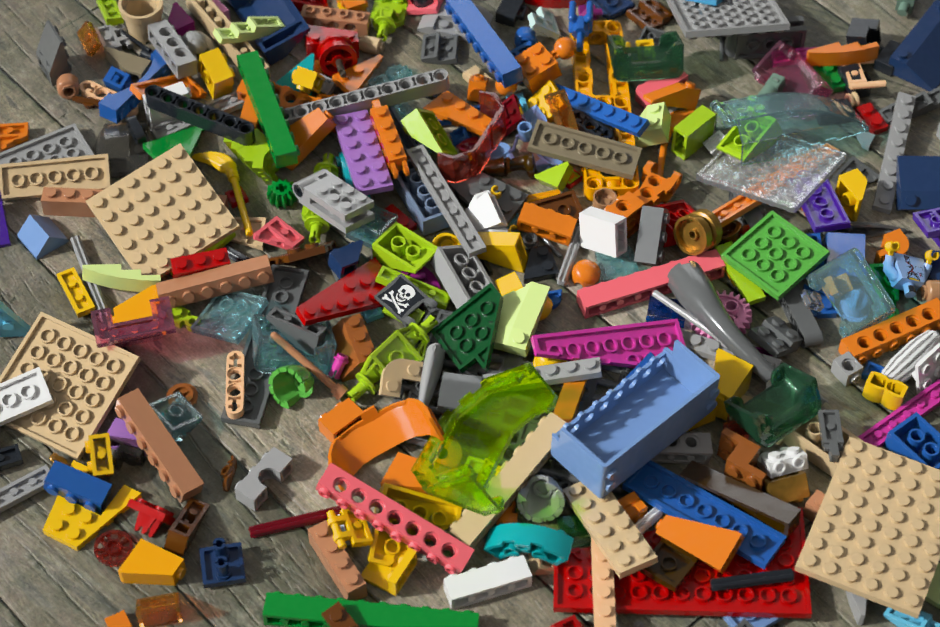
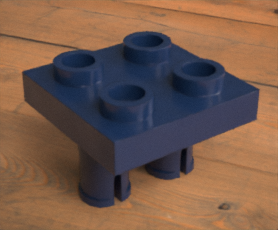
M216 538L213 541V546L199 548L204 589L246 583L241 542L225 544L223 538Z

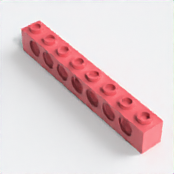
M332 463L329 464L317 483L316 490L322 497L334 500L340 508L349 509L354 512L358 519L367 520L372 523L375 529L390 534L393 540L403 542L408 545V548L425 555L429 562L433 564L438 563L449 574H461L475 550ZM341 485L345 491L339 492L335 489V486ZM359 496L363 502L357 503L353 500V497ZM371 507L379 508L381 513H373ZM389 518L397 519L399 524L394 525L390 523ZM407 529H414L417 535H410ZM425 540H432L434 542V546H428L425 543ZM443 551H450L452 553V557H446L443 554Z

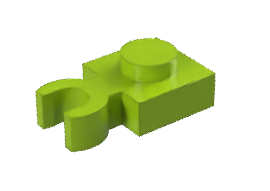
M182 306L169 309L164 315V321L178 328L185 325L186 329L191 332L194 331V326L191 323L200 324L199 318L194 315L191 316V311Z

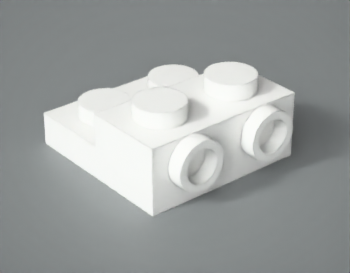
M797 446L782 447L778 451L763 452L759 455L757 466L770 479L809 469L807 453Z

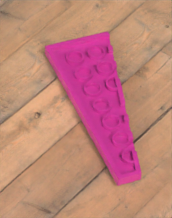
M678 318L532 335L530 338L535 357L568 361L600 357L602 365L635 368L650 352L656 357L665 347L673 351L674 341L676 340L685 345Z

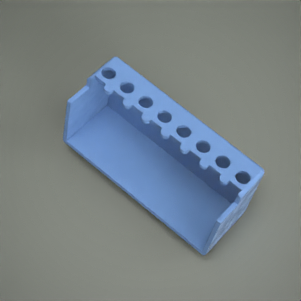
M679 340L674 341L673 351L667 347L663 348L660 354L656 357L652 356L649 362L642 368L638 367L634 374L624 378L613 390L609 389L604 397L600 400H595L592 406L584 412H579L574 420L570 423L566 422L557 433H552L550 453L600 499L604 498L713 411L717 406L715 399L720 393V390H718L720 375Z

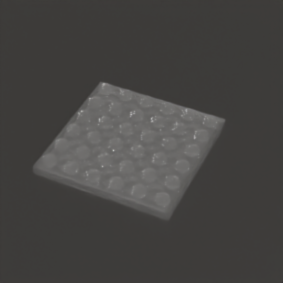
M782 133L772 146L745 162L720 151L696 174V180L721 190L795 213L846 160V153Z

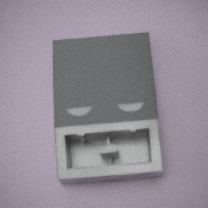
M47 20L36 55L39 66L51 85L54 86L58 77L62 74L70 73L72 67L69 61H67L69 55L64 48L67 46L63 36H59L56 25L53 26L50 20Z

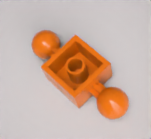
M561 37L555 42L554 50L550 52L538 42L514 57L522 68L524 79L522 82L532 94L549 80L554 81L562 76L556 59L571 58L576 52V44L569 37ZM496 81L495 87L499 94L510 96L516 92L518 83L504 88L501 83Z

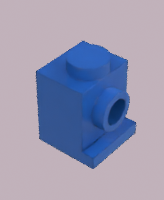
M113 66L110 67L103 79L107 88L117 92L123 91L133 84L130 74Z

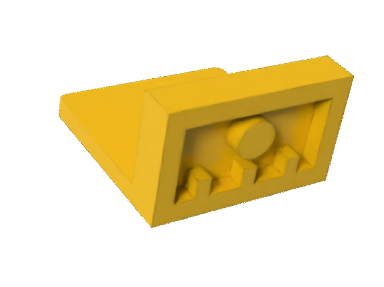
M409 548L406 554H401L399 558L394 560L395 563L388 567L369 562L361 576L366 582L397 596L417 565V551Z

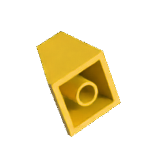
M720 348L716 351L713 368L720 375L718 384L720 393L715 399L717 402L716 417L727 421L735 405L749 389L754 365Z

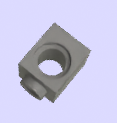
M848 351L833 360L830 371L846 387L857 383L861 379L864 367Z

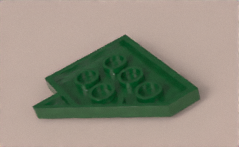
M489 283L431 330L434 337L462 373L477 361L486 372L489 371L504 299L492 283Z

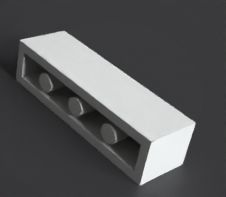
M524 555L512 556L501 562H492L487 566L472 568L467 572L451 574L444 578V591L452 610L532 586V574Z

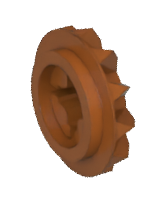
M179 383L172 386L166 394L168 405L174 401L177 405L173 408L177 407L182 411L186 408L191 409L192 405L197 404L198 392L194 386L187 383ZM178 394H180V396L182 395L183 397H186V401L180 399L178 403L176 401L179 398Z

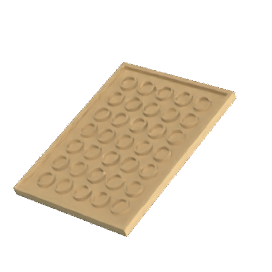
M849 436L794 570L918 619L940 559V470Z

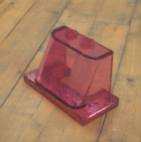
M169 296L150 299L152 316L113 324L110 308L91 311L97 348L111 345L122 348L157 341L166 334L176 333Z

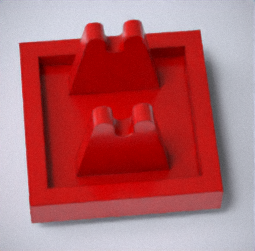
M139 497L137 501L130 498L126 505L139 512L134 530L138 532L142 527L141 533L146 535L150 531L148 535L150 538L154 537L163 523L172 526L176 520L173 518L174 513Z

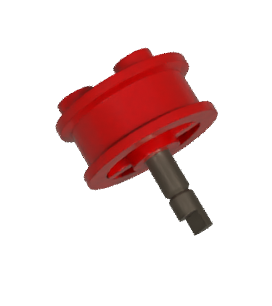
M329 36L322 40L317 48L320 67L329 76L339 73L340 77L343 78L346 76L345 69L357 65L358 57L354 44L346 36Z

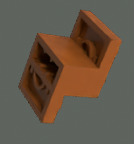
M726 427L721 432L717 455L726 461L724 475L763 491L766 473L756 468L761 446Z

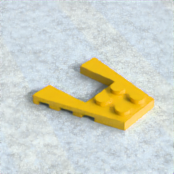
M75 460L72 461L70 467L88 474L87 466ZM123 485L101 515L87 510L76 503L72 504L58 495L43 527V533L79 551L95 538L103 527H108L113 523L115 517L130 508L126 506L130 498L136 501L138 497L142 498V494Z

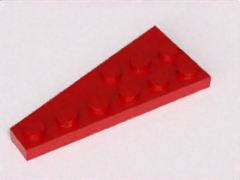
M374 257L299 305L295 313L303 325L307 326L383 307L374 298L377 293L386 287L375 282L382 267L381 264Z

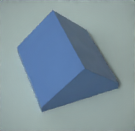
M29 214L17 234L19 240L37 260L69 242L68 238L54 222L45 216Z

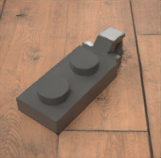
M818 410L823 450L828 451L830 462H838L839 451L843 450L844 444L839 410Z

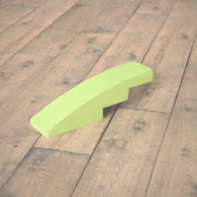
M248 16L247 22H232L230 28H214L213 35L220 44L239 43L269 36L284 28L285 25L278 16Z
M121 264L82 265V280L113 289L141 292L161 282V275H141V269L122 270Z

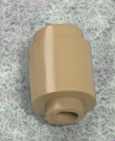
M368 35L360 37L359 50H362V52L379 55L384 51L385 43L382 38Z

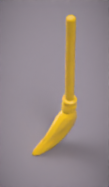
M208 151L194 154L192 159L208 164L219 172L226 174L228 181L233 187L246 236H252L253 230L238 182L240 177L238 176L236 162L230 156L221 152Z

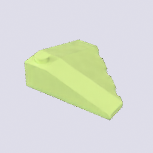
M530 282L525 287L517 291L513 290L502 296L504 299L494 343L495 349L527 358L531 346L530 338L537 329L550 286Z

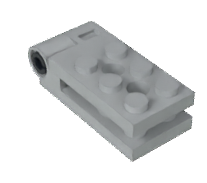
M322 169L292 185L293 192L299 199V203L345 234L375 219V213L369 210L374 207V201L326 169Z

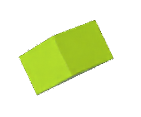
M567 161L534 176L540 184L555 190L559 189L563 192L573 172V167Z

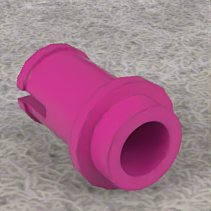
M337 353L334 356L335 360L328 375L332 377L337 370L334 378L340 379L345 364H348L349 361L348 356Z

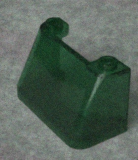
M677 31L664 32L660 36L659 45L625 47V40L622 36L608 35V48L616 80L625 82L671 79L682 75L684 70V43Z
M782 363L772 371V385L746 403H744L741 397L732 396L724 401L725 409L758 444L763 447H770L818 414V410H821L822 401L815 377L786 363Z

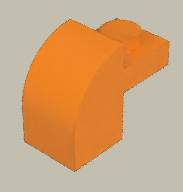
M900 228L884 234L881 244L883 249L876 251L874 264L884 262L885 255L888 254L885 250V244L889 241L900 243V249L895 251V253L907 255L909 241Z

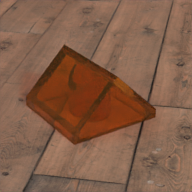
M179 591L136 599L135 611L139 627H157L183 622Z

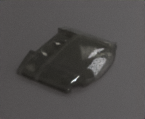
M140 120L139 123L144 131L146 142H148L149 122L148 120ZM119 122L118 124L105 123L96 139L95 155H109L111 179L123 178L150 162L149 154L143 149V144L137 145L126 122Z

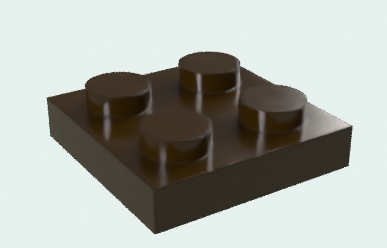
M662 538L653 549L658 557V563L639 571L671 591L676 592L698 564V558Z

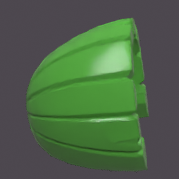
M282 366L271 374L269 390L271 395H273V399L280 406L289 409L300 398L309 397L313 393L314 378L311 372L303 366Z

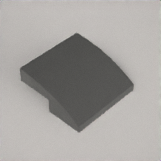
M439 32L423 35L421 62L441 65L457 64L460 40L458 34L441 37Z
M443 372L437 409L477 413L483 376Z

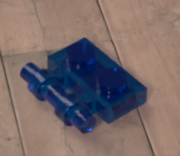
M650 295L646 322L678 318L680 328H684V317ZM669 298L681 307H683L677 299Z

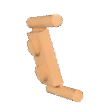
M875 60L857 63L860 67L861 79L852 80L850 73L846 72L850 90L886 87V80L868 82L866 80L861 64H873ZM853 70L851 71V74L856 76L858 75V71Z

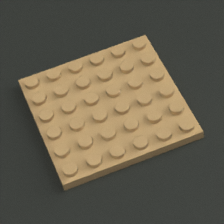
M181 143L86 200L88 207L132 270L141 269V275H161L162 278L172 271L171 258L201 253L240 229L235 218Z
M40 312L1 374L0 383L40 367L54 403L4 425L80 461L85 453V441H88V435H95L141 358L46 313Z

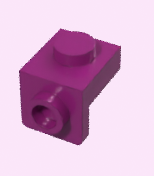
M579 5V16H585L586 5ZM593 5V20H598L603 15L602 8H595V5Z

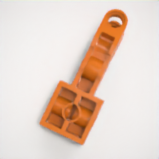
M648 160L642 170V186L634 193L628 191L624 195L619 196L613 204L606 206L604 210L627 217L628 239L639 230L642 206H656L662 202L667 203L678 189L683 177L682 173L674 171L672 176L666 179L656 174L658 163Z

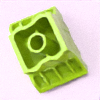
M254 129L256 141L250 146L241 145L224 138L223 142L237 158L261 178L266 185H271L272 181H278L275 172L279 168H276L265 136L259 129Z

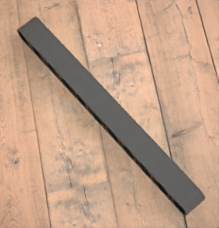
M744 187L729 191V201L749 190V188ZM757 206L739 217L738 220L741 224H749L751 229L763 218V215ZM797 284L779 300V303L792 329L803 338L800 344L802 348L823 344L822 332Z

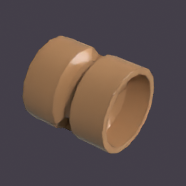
M609 188L596 190L593 194L592 207L604 210L606 206L613 204L617 200L616 193Z

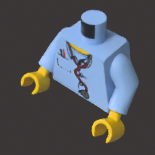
M889 241L885 244V250L888 254L885 255L883 262V272L888 277L891 287L903 290L906 298H912L916 295V291L925 284L932 269L931 263L939 259L940 254L935 252L932 257L931 253L933 250L926 251L924 254L926 263H924V259L895 253V251L900 249V243Z

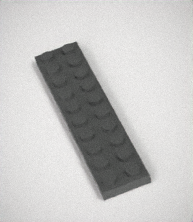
M272 264L271 270L274 282L265 285L243 350L245 359L244 415L239 419H231L227 416L224 406L221 422L260 429L271 396L269 378L273 371L280 368L285 352L270 337V334L277 332L288 342V339L266 319V315L274 307L297 315L295 311L301 303L309 278V270ZM236 373L234 380L239 379L241 375ZM233 390L230 392V395L237 396L240 394L239 390ZM233 403L232 411H236L237 404Z

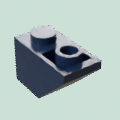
M362 239L330 252L328 266L339 279L357 269L362 253Z

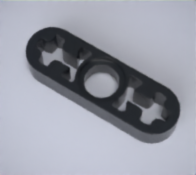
M573 110L569 113L568 123L576 130L612 140L613 132L610 128L580 110ZM591 125L594 126L595 129L590 130L587 129L586 126Z

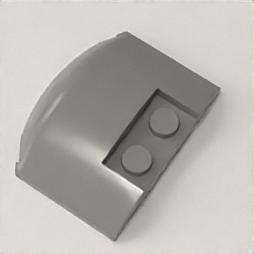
M446 0L443 1L438 14H424L417 28V32L427 34L439 32L441 37L458 34L459 41L468 42L465 33L462 34L458 24H454L451 14H447L445 10ZM474 3L489 25H491L493 14Z

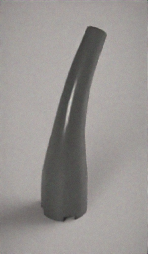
M690 260V263L676 264L668 273L669 281L667 285L679 303L736 357L754 365L753 372L767 383L778 370L765 359L731 319L714 285L697 262Z

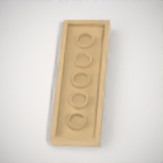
M108 154L0 164V191L3 201L39 198L42 196L44 187L104 190L111 186Z
M581 482L562 489L565 499L620 579L658 563L657 555L612 492L600 499Z

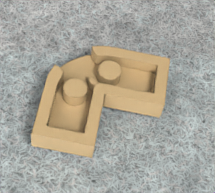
M395 359L391 361L382 371L379 395L400 398L402 380L420 382L423 362L409 359Z

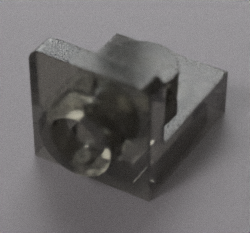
M122 443L112 454L114 468L118 471L123 462L132 466L138 465L143 467L146 461L143 450Z

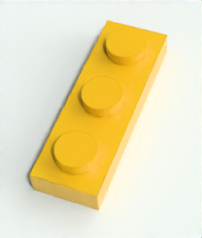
M74 267L56 274L78 318L96 311L95 305Z

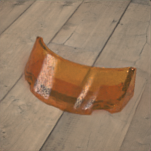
M565 89L544 95L545 102L550 107V113L553 115L555 124L579 130Z

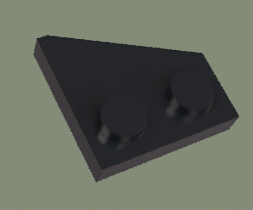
M550 245L531 247L523 279L524 284L557 278L559 270Z

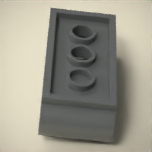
M803 16L786 17L790 23V30H784L781 33L772 31L765 34H734L726 37L724 53L726 56L734 58V60L768 58L770 57V50L804 48L807 29L805 25L803 26Z

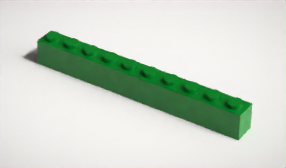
M279 591L266 593L262 613L264 625L279 627H330L321 614L339 601L358 627H479V613L471 610L454 611L450 608L433 609L429 606L413 607L408 604L372 603L366 600L352 601L345 598L312 597L300 593L294 595L284 594Z

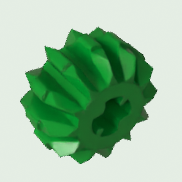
M279 178L278 182L272 181V184L268 185L267 199L270 201L271 206L276 205L277 209L280 207L285 209L287 205L292 207L293 202L297 201V197L292 189L293 182H289L288 179L281 181Z

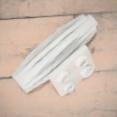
M927 330L915 337L889 360L881 373L889 379L898 380L903 383L913 377L916 381L917 394H919L937 378H940V334L933 330Z

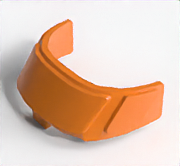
M408 398L378 411L373 405L359 413L362 420L346 429L333 440L328 452V466L332 463L354 476L367 462L404 441L424 435H431L443 441L445 440L443 437L445 434L432 410L418 399ZM338 485L341 491H345L343 486Z

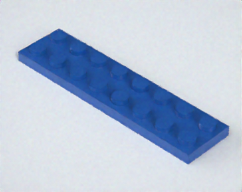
M651 460L623 483V490L629 493L634 491L641 500L669 516L740 532L745 539L736 554L764 570L786 542L787 536Z

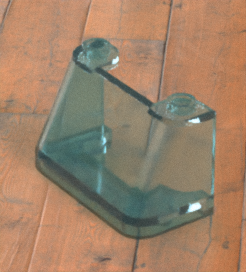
M857 248L844 252L806 277L810 288L816 291L823 290L842 319V322L839 324V333L844 338L887 320L895 312L893 301Z
M253 314L252 343L255 369L261 373L272 374L273 371L282 366H303L270 337L272 332H277L325 375H328L337 347L330 321L317 323L327 327L324 344L320 347H315L312 355L294 346L279 330L271 329V323L266 319V315Z

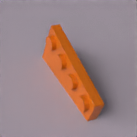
M175 75L133 83L129 89L139 100H143L144 90L150 85L164 88L183 81L185 87L190 88L192 94L190 99H205L207 94L190 76L177 79Z
M448 90L423 108L424 110L433 111L439 120L443 121L445 119L452 122L454 126L466 127L467 131L488 138L499 129V123Z

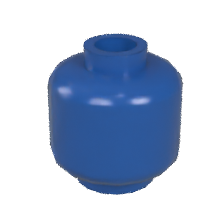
M526 26L519 28L514 36L516 48L528 41L531 42L532 46L537 43L536 32Z

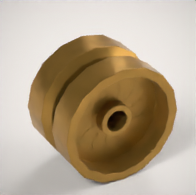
M698 209L679 218L673 230L674 239L678 247L684 253L692 256L699 255L717 246L723 234L719 219L713 212L707 209Z

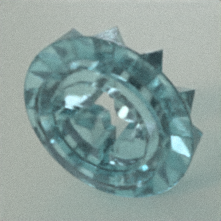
M401 63L398 66L393 64L392 67H387V71H384L386 82L412 76L411 69H408L407 65L402 66Z

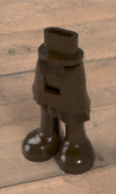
M533 153L512 159L509 156L506 158L503 156L472 165V168L491 177L507 176L510 172L522 170L527 172L530 179H536L534 176L536 174V164Z

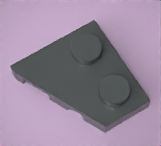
M852 156L837 171L831 181L837 185L839 175L857 168L866 176L867 184L877 182L879 174Z

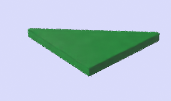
M194 126L143 143V149L155 159L181 143L189 156L192 157L204 129Z

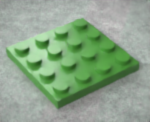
M772 210L721 254V259L779 301L829 256L830 251Z

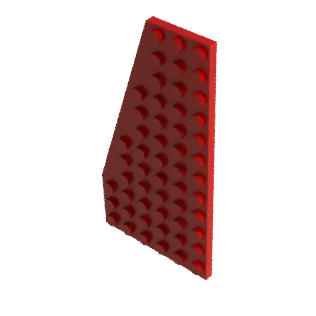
M797 507L801 509L800 524L789 538L786 539V542L765 570L737 554L733 557L724 574L698 559V564L676 592L671 591L640 571L621 579L614 571L615 614L811 619L812 608L809 576L794 570L806 542L803 507ZM657 530L642 534L652 550L662 539L655 533ZM591 546L582 549L579 547L571 549L567 561L558 566L554 565L553 612L593 613ZM791 568L794 573V580L719 591H712L710 586L712 578Z

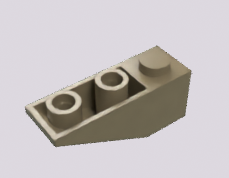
M104 47L106 60L113 67L130 74L132 83L138 82L151 67V60L119 51L115 48Z

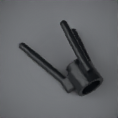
M121 30L123 35L142 48L140 57L151 60V53L154 50L145 46L124 30Z

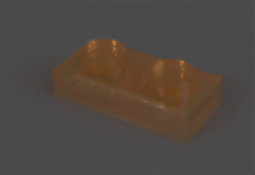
M86 21L78 30L77 35L87 55L93 57L102 46V43L93 24Z

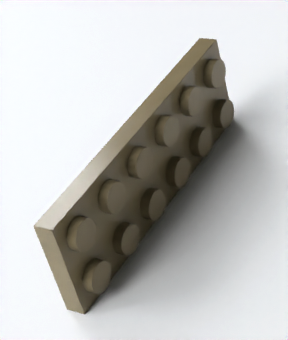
M537 119L527 151L633 180L642 148Z

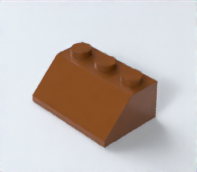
M361 314L342 318L325 336L333 360H335L334 356L337 353L348 356L349 363L345 364L340 376L341 381L344 382L356 378L355 375L358 372L360 373L367 357L375 350Z

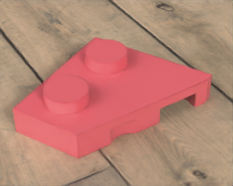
M278 216L270 220L253 235L254 240L285 250L298 247L304 242L305 238Z

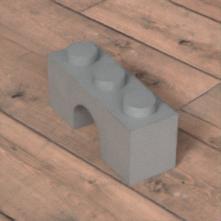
M275 447L269 452L264 453L261 461L256 466L251 467L248 475L236 484V500L256 512L268 499L267 487L262 482L267 479H275L282 483L294 470L293 458Z

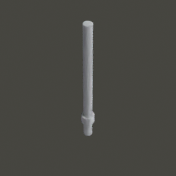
M658 290L652 293L654 298L720 342L683 307ZM721 343L722 347L729 350L724 344Z

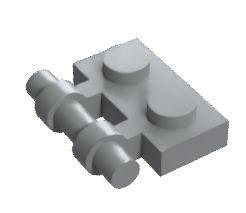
M119 24L116 27L103 25L94 28L103 50L105 46L122 51V45L127 46L128 49L134 47L133 41L121 33V30L128 33L127 27L123 24Z

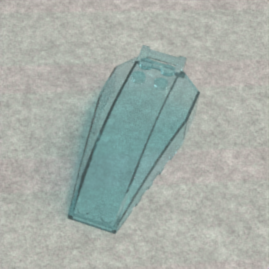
M778 92L749 95L744 98H733L723 102L713 100L710 103L711 110L716 114L715 131L731 129L733 126L738 127L742 143V166L780 159L795 154L796 150L802 148L809 150L812 145L818 143L821 146L831 139L838 141L845 137L869 131V126L854 109L836 100L814 94Z

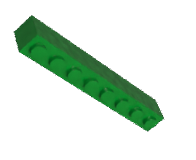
M258 51L237 55L238 69L276 168L297 164L300 150L298 145H294V134L289 132L290 126L288 119H284V109L282 106L279 107V96L274 94L275 88L273 81H269V71L264 69V58L259 56Z

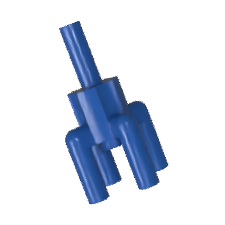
M570 1L569 33L577 39L576 51L582 52L584 39L593 31V2H587L585 16H577L576 2Z

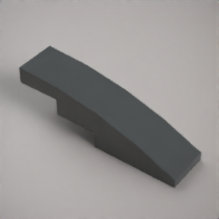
M940 86L928 93L922 91L915 95L916 99L912 118L940 107ZM895 102L878 111L888 125H891Z

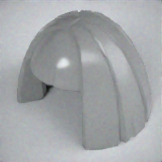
M194 30L182 36L183 42L189 46L192 54H199L216 48L212 40L203 32Z
M538 474L530 478L527 486L519 491L517 506L523 517L529 521L532 520V522L542 523L543 521L554 520L555 517L562 513L565 497L562 488L552 477Z

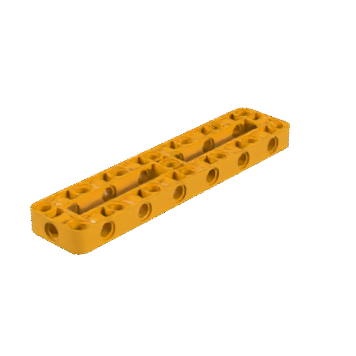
M593 20V31L584 39L583 51H576L571 57L574 91L632 113L622 25L616 20ZM570 33V38L576 44L577 39L575 37H572V34ZM589 45L605 46L610 95L593 94ZM586 126L587 129H595L594 126ZM613 127L615 141L635 146L634 135ZM638 164L633 180L619 176L604 177L598 170L581 166L584 197L589 201H593V194L601 188L613 190L617 198L628 191L634 193L639 189Z

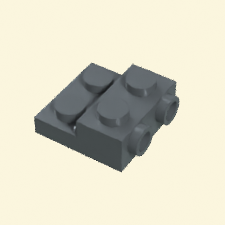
M776 316L764 319L761 326L751 328L747 334L775 358L796 352L803 341L798 332L790 329L785 321Z

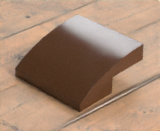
M640 0L637 7L628 9L625 13V16L641 29H644L645 26L659 29L674 17L672 12L656 0Z

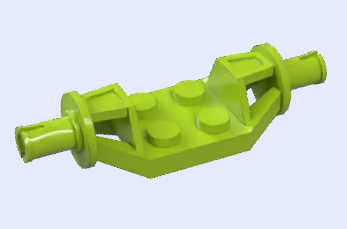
M374 0L371 22L374 29L378 32L377 38L383 37V42L387 41L388 34L394 33L396 28L405 24L406 9L409 5L407 0Z
M324 153L323 161L314 166V173L326 169L338 177L339 169L333 164L334 155L329 153V158L327 159L328 153ZM303 205L301 215L305 228L310 232L308 240L312 243L316 238V243H320L321 234L326 233L332 224Z
M429 315L419 326L411 322L408 327L398 329L367 357L360 373L358 372L355 375L359 383L347 392V396H351L350 399L356 402L366 391L374 395L379 391L380 383L375 386L373 384L381 380L383 369L395 359H409L421 362L424 359L427 344L430 342L427 334L438 325V321H433L435 318ZM420 340L421 342L416 349L414 346Z

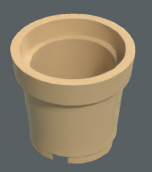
M119 0L118 8L122 18L125 20L128 33L144 45L146 42H150L148 39V25L162 21L163 0Z

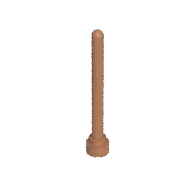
M277 332L270 334V337L330 388L332 396L337 401L348 390L347 387L332 381Z

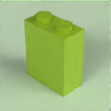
M701 105L678 123L673 131L671 152L685 161L704 145L703 142L713 135L716 114L711 109Z

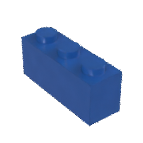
M56 460L44 480V489L49 494L59 495L72 504H80L85 509L101 513L111 494L112 484Z

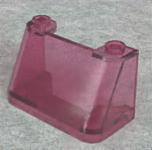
M781 40L751 70L755 74L754 79L761 85L765 84L773 73L786 78L785 88L778 98L785 104L783 106L785 108L784 113L790 118L799 117L834 92L795 48Z

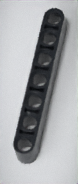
M150 85L144 90L146 103L150 109L241 145L250 146L256 141L254 125L249 121L157 85Z

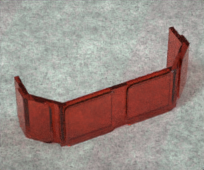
M479 91L480 112L492 120L474 148L456 155L437 153L439 171L447 182L456 184L480 174L489 161L493 150H496L505 136V109L497 93Z

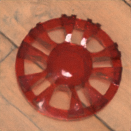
M121 530L106 531L94 543V554L97 560L107 567L121 566L134 549L131 537ZM117 534V539H111V535ZM128 542L130 543V546H127V547H124V546H123L124 544H126V543H128ZM99 544H102V545H105V547H104V548H98V545H99Z

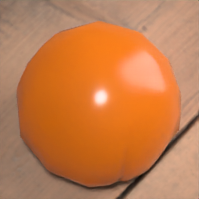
M583 259L573 266L570 277L574 284L580 283L583 287L593 286L599 281L601 270L593 261Z

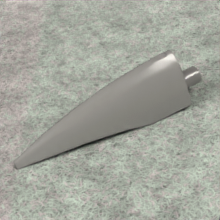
M439 343L428 346L423 363L418 400L426 406L431 401L445 360L444 351Z

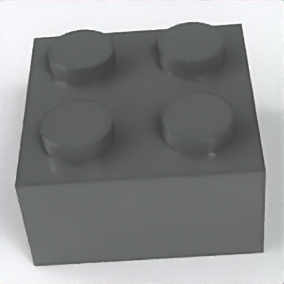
M645 26L639 40L653 39L655 53H658L665 39V31Z

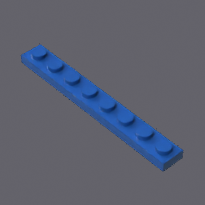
M555 83L569 105L567 108L570 110H580L597 121L639 138L650 125L648 119Z

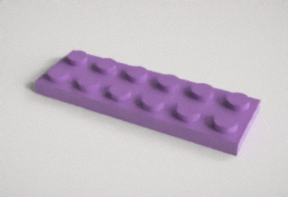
M368 110L334 116L332 120L337 124L335 130L354 188L366 196L393 190V183Z

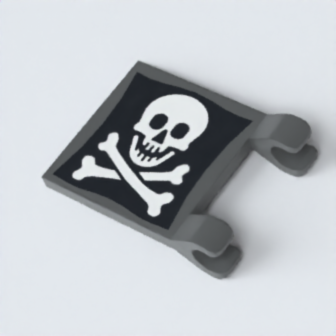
M403 274L397 276L374 296L405 327H408L411 322L416 324V321L409 317V315L422 304L430 313H434L438 305L434 299L424 294Z

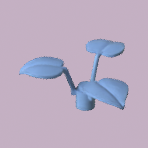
M537 104L524 113L526 121L518 124V134L515 135L512 149H510L507 143H494L484 153L483 161L498 159L503 156L504 158L508 156L510 159L514 158L512 153L516 149L518 140L520 139L523 142L530 141L537 119L547 122L546 116L541 112ZM537 154L540 159L536 161V171L540 173L565 161Z

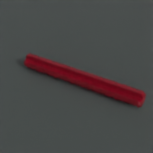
M335 506L249 527V534L251 538H256L328 520V511L334 510L336 516H338L342 508Z

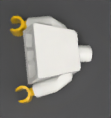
M497 185L492 186L491 191L486 190L475 194L469 207L465 210L466 215L477 232H511V230L517 229V225L514 224L509 229L506 228L508 224L496 200L501 198L502 195L501 191L495 193V191H498Z

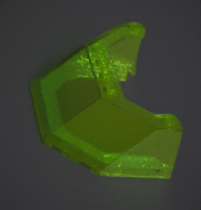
M530 362L486 377L480 382L482 386L473 394L469 391L458 401L460 403L459 406L453 411L448 409L442 414L438 423L445 434L443 435L445 440L440 441L438 438L430 435L411 469L427 494L482 516L498 514L503 509L505 500L501 496L492 498L486 492L488 484L495 475L499 463L503 460V455L510 446L514 434L535 416L551 412L558 399L556 393Z

